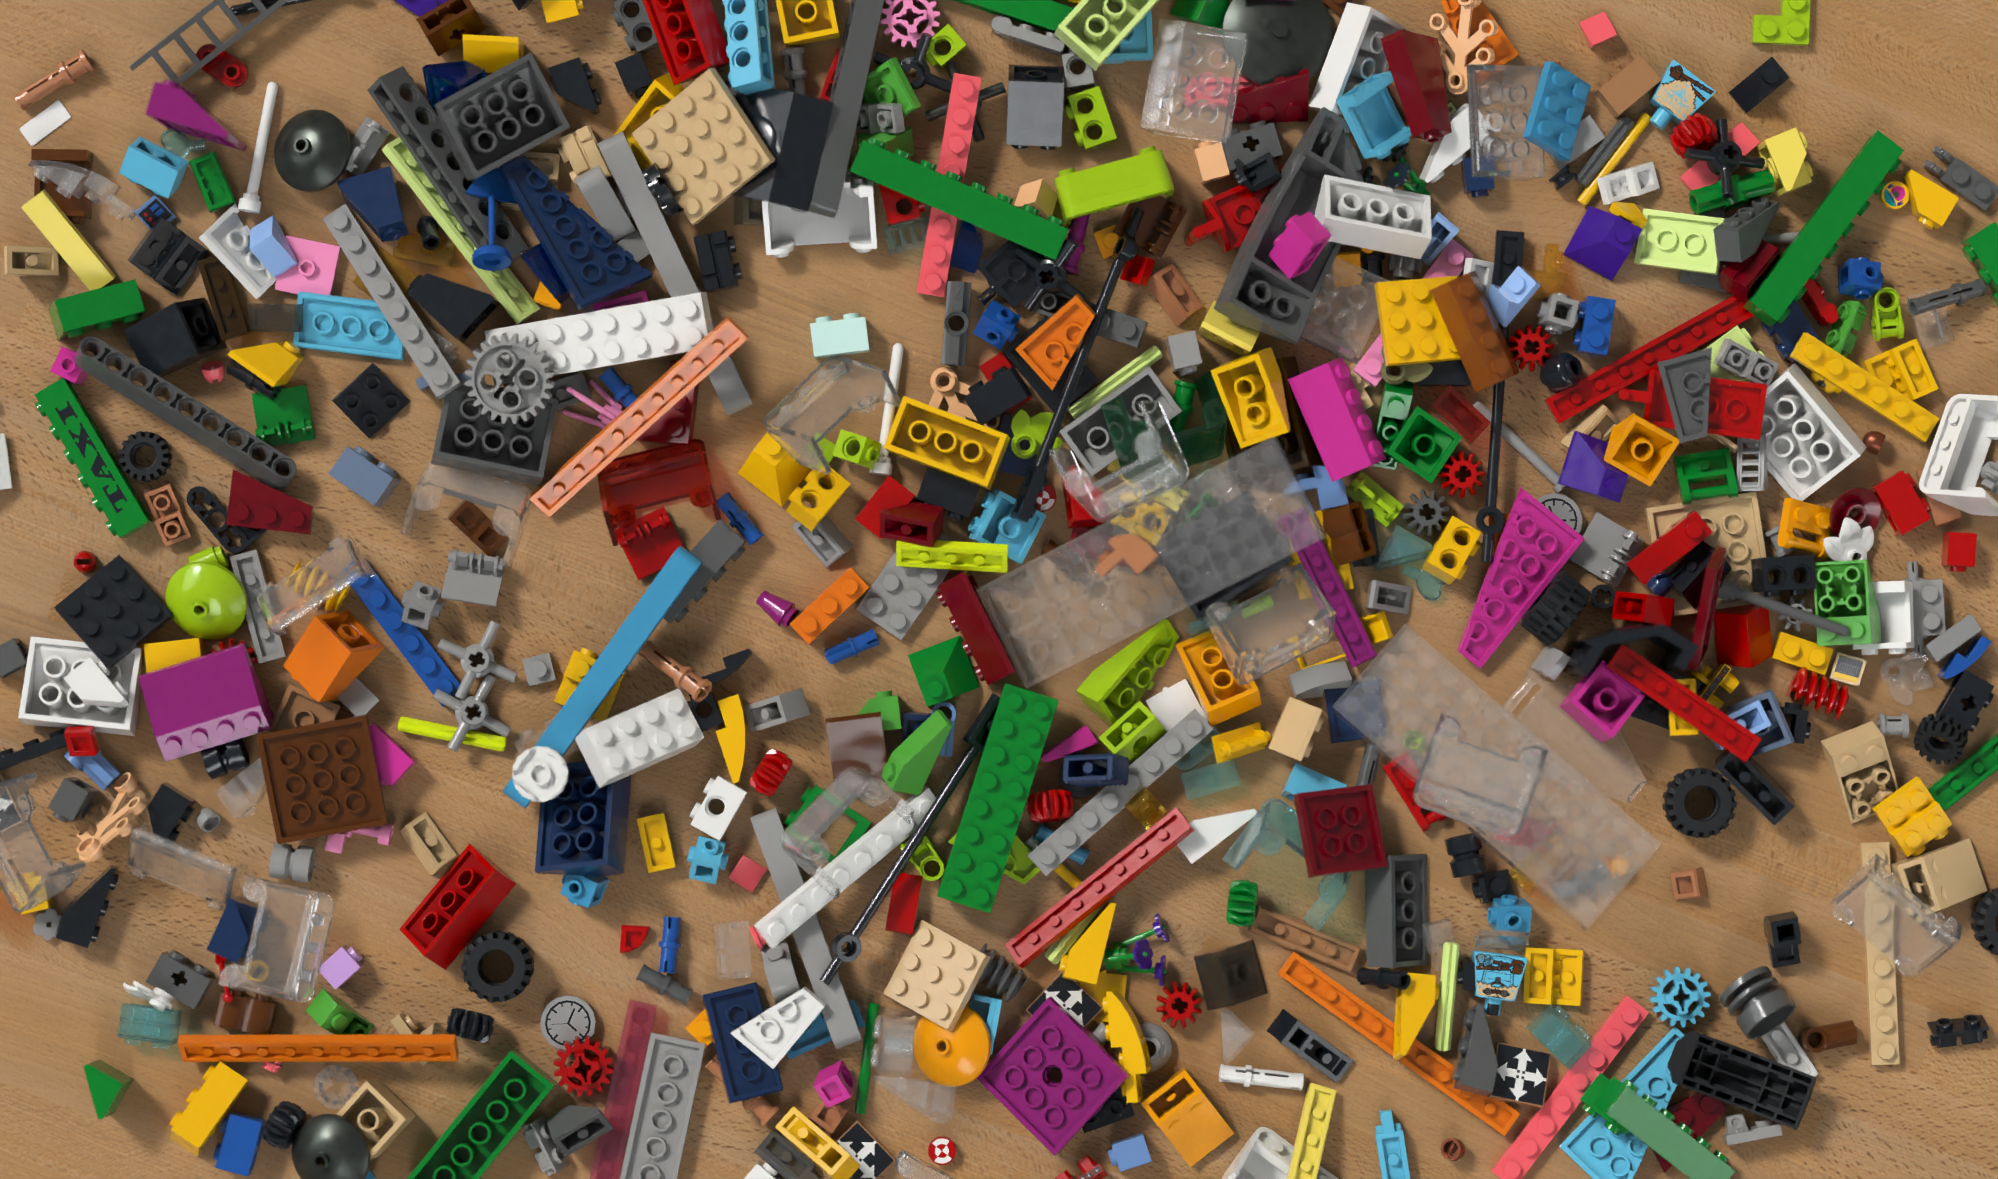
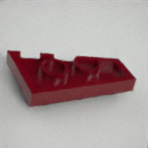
M1308 68L1300 70L1299 74L1285 78V76L1275 78V82L1262 86L1255 84L1226 93L1224 99L1225 124L1256 123L1266 120V122L1308 121Z
M1698 1092L1666 1108L1669 1113L1676 1117L1673 1123L1678 1125L1681 1121L1694 1131L1691 1135L1694 1139L1697 1136L1701 1137L1726 1111L1721 1100ZM1652 1150L1665 1173L1672 1164Z

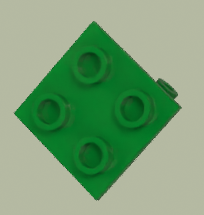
M306 385L283 388L280 393L272 390L278 395L275 400L269 399L262 393L251 394L257 429H255L257 438L272 447L316 439Z

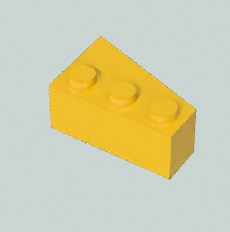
M219 1062L216 1067L213 1065L209 1067L202 1078L205 1081L200 1090L194 1088L186 1100L189 1104L183 1113L178 1111L169 1124L172 1126L170 1139L197 1158L203 1151L201 1148L209 1137L214 1135L217 1130L216 1127L224 1116L229 1113L247 1086L248 1080L222 1062Z

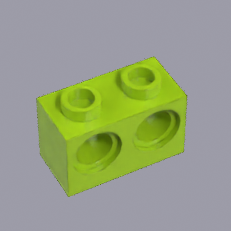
M1099 86L1067 97L1068 104L1064 105L1068 120H1074L1077 130L1073 131L1078 147L1083 146L1085 152L1117 141V136ZM1082 100H1088L1093 105V109L1091 112L1083 114L1077 109V104ZM1091 126H1096L1100 128L1102 136L1097 140H1092L1087 137L1086 130Z

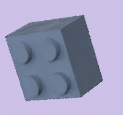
M347 446L328 474L374 506L382 508L401 481L395 477L397 471L385 463L379 462L376 464L372 460L375 456L364 448L356 446L354 449Z

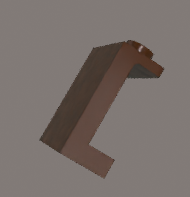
M32 149L31 160L35 162L34 196L45 189L73 224H83V219H92L93 153L89 150Z

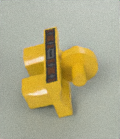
M1720 664L1710 679H1707V677L1713 670L1706 665L1701 673L1693 669L1690 675L1696 678V681L1701 682V685H1704L1697 695L1717 709H1720L1724 703L1713 694L1718 686L1731 694L1740 683L1730 673L1731 668L1726 664Z

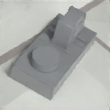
M1743 1114L1729 1115L1725 1117L1726 1132L1722 1133V1139L1726 1145H1733L1782 1135L1781 1124L1765 1118L1756 1120V1125L1747 1127Z

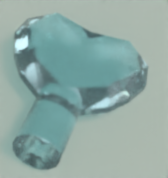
M173 129L164 131L160 136L164 149L183 159H186L191 151H204L207 149L205 139L189 141L184 134Z
M1407 563L1402 571V574L1416 580L1417 589L1424 599L1429 601L1439 599L1441 586L1446 584L1445 582L1423 569L1419 570Z

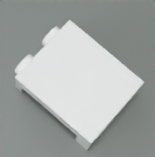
M1912 581L1873 582L1880 613L1881 643L1853 644V650H1861V655H1878V649H1888V654H1905V648H1914Z

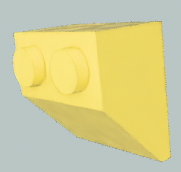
M1213 301L1197 334L1242 357L1249 355L1260 331L1238 324L1214 310L1216 301Z

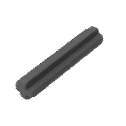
M1623 115L1576 175L1575 180L1584 187L1589 185L1634 126L1633 120L1628 116Z

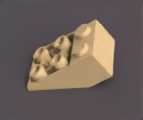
M1871 721L1821 741L1827 765L1850 823L1853 824L1875 815L1872 808L1899 789L1884 735Z
M1970 838L1890 864L1907 916L1915 919L1942 910L1987 891Z

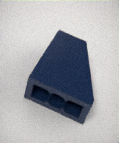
M391 166L337 181L345 201L382 242L395 241L409 235L397 179Z

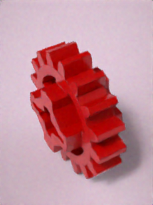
M587 1035L585 1041L581 1042L580 1038L575 1036L574 1044L567 1040L564 1043L566 1050H557V1055L561 1059H554L553 1065L560 1068L554 1071V1076L562 1077L558 1084L559 1086L567 1084V1093L576 1089L578 1097H581L583 1091H587L590 1097L593 1094L594 1088L599 1092L603 1090L602 1082L609 1084L610 1077L606 1074H611L614 1071V1067L608 1065L613 1062V1056H606L609 1051L608 1046L602 1049L599 1047L600 1039L591 1043L590 1036ZM586 1049L595 1052L597 1055H591L590 1053L586 1052ZM574 1052V1060L565 1064L567 1057ZM580 1058H582L585 1065H589L587 1076L583 1068L579 1067ZM602 1068L599 1077L593 1081V1073ZM570 1077H576L581 1080V1083L574 1081Z

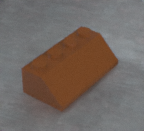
M1475 271L1430 290L1475 392L1520 373Z

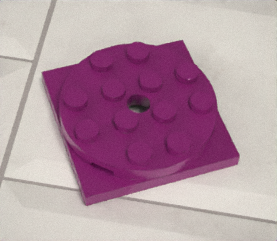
M1048 997L988 1063L977 1079L1055 1156L1099 1112L1103 1104L1130 1074L1104 1049L1092 1032L1080 1025L1052 997ZM1053 1067L1061 1069L1062 1081L1059 1083L1052 1081L1050 1078V1070Z

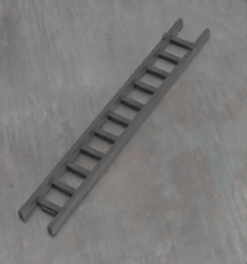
M213 0L135 60L129 67L133 71L152 56L171 81L181 84L289 0H278L268 9L260 0H251L261 14L246 26L240 22L224 0ZM217 5L238 29V32L224 43L218 39L202 18ZM195 22L216 46V49L202 60L197 57L180 35ZM173 39L194 63V66L180 77L175 74L158 53L160 49Z

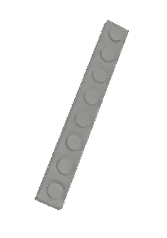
M344 204L324 217L323 221L435 396L440 400L462 385L461 381L349 207Z
M1196 709L1191 711L1129 766L1128 784L1126 786L1107 785L1028 854V857L1045 876L1050 874L1213 731V728Z

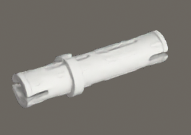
M1220 1064L1219 1082L1243 1084V1087L1259 1085L1302 1091L1304 1073L1252 1068V1065L1241 1067Z

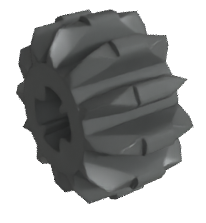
M1421 489L1419 492L1421 500L1415 494H1411L1409 497L1414 505L1404 503L1403 507L1411 510V513H1405L1402 517L1403 519L1412 517L1413 521L1408 523L1407 528L1411 529L1417 524V535H1421L1425 527L1427 536H1432V525L1440 532L1443 528L1438 521L1445 523L1449 521V518L1442 516L1441 512L1450 511V507H1440L1439 504L1445 501V497L1442 496L1435 501V490H1432L1427 498L1425 489ZM1422 505H1426L1427 509H1432L1433 515L1429 516L1430 520H1426L1425 516H1420L1419 510H1423Z

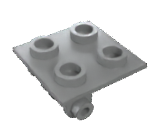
M1596 512L1582 536L1585 538L1584 541L1571 555L1569 560L1617 588L1629 568L1626 563L1636 556L1644 539L1639 537V534L1627 530Z
M459 549L449 551V565L441 599L496 607L507 559L500 558V556H484L483 553L478 555L475 552H460Z

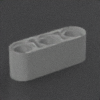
M599 165L575 178L579 189L600 225L613 237L614 242L636 231Z

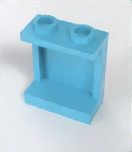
M1390 71L1370 76L1336 99L1364 159L1376 157L1377 160L1383 159L1392 153L1391 149L1393 147H1399L1409 142V136L1412 135L1410 128L1404 125L1386 86L1394 82Z

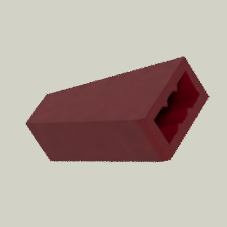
M1402 29L1381 38V44L1412 136L1423 139L1426 143L1440 141L1442 136L1452 133L1438 38Z

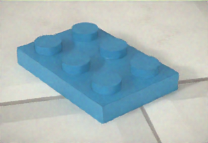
M1553 61L1544 62L1523 138L1561 161L1570 160L1591 85Z

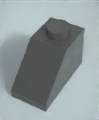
M568 1105L546 1119L552 1141L566 1157L614 1128L599 1108Z

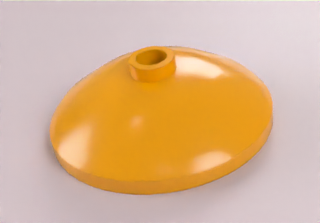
M965 1006L953 1032L922 1016L914 1032V1055L920 1069L932 1081L950 1087L965 1085L975 1080L987 1066L991 1053L989 1030L981 1016L968 1006ZM942 1041L946 1043L945 1051L941 1048Z

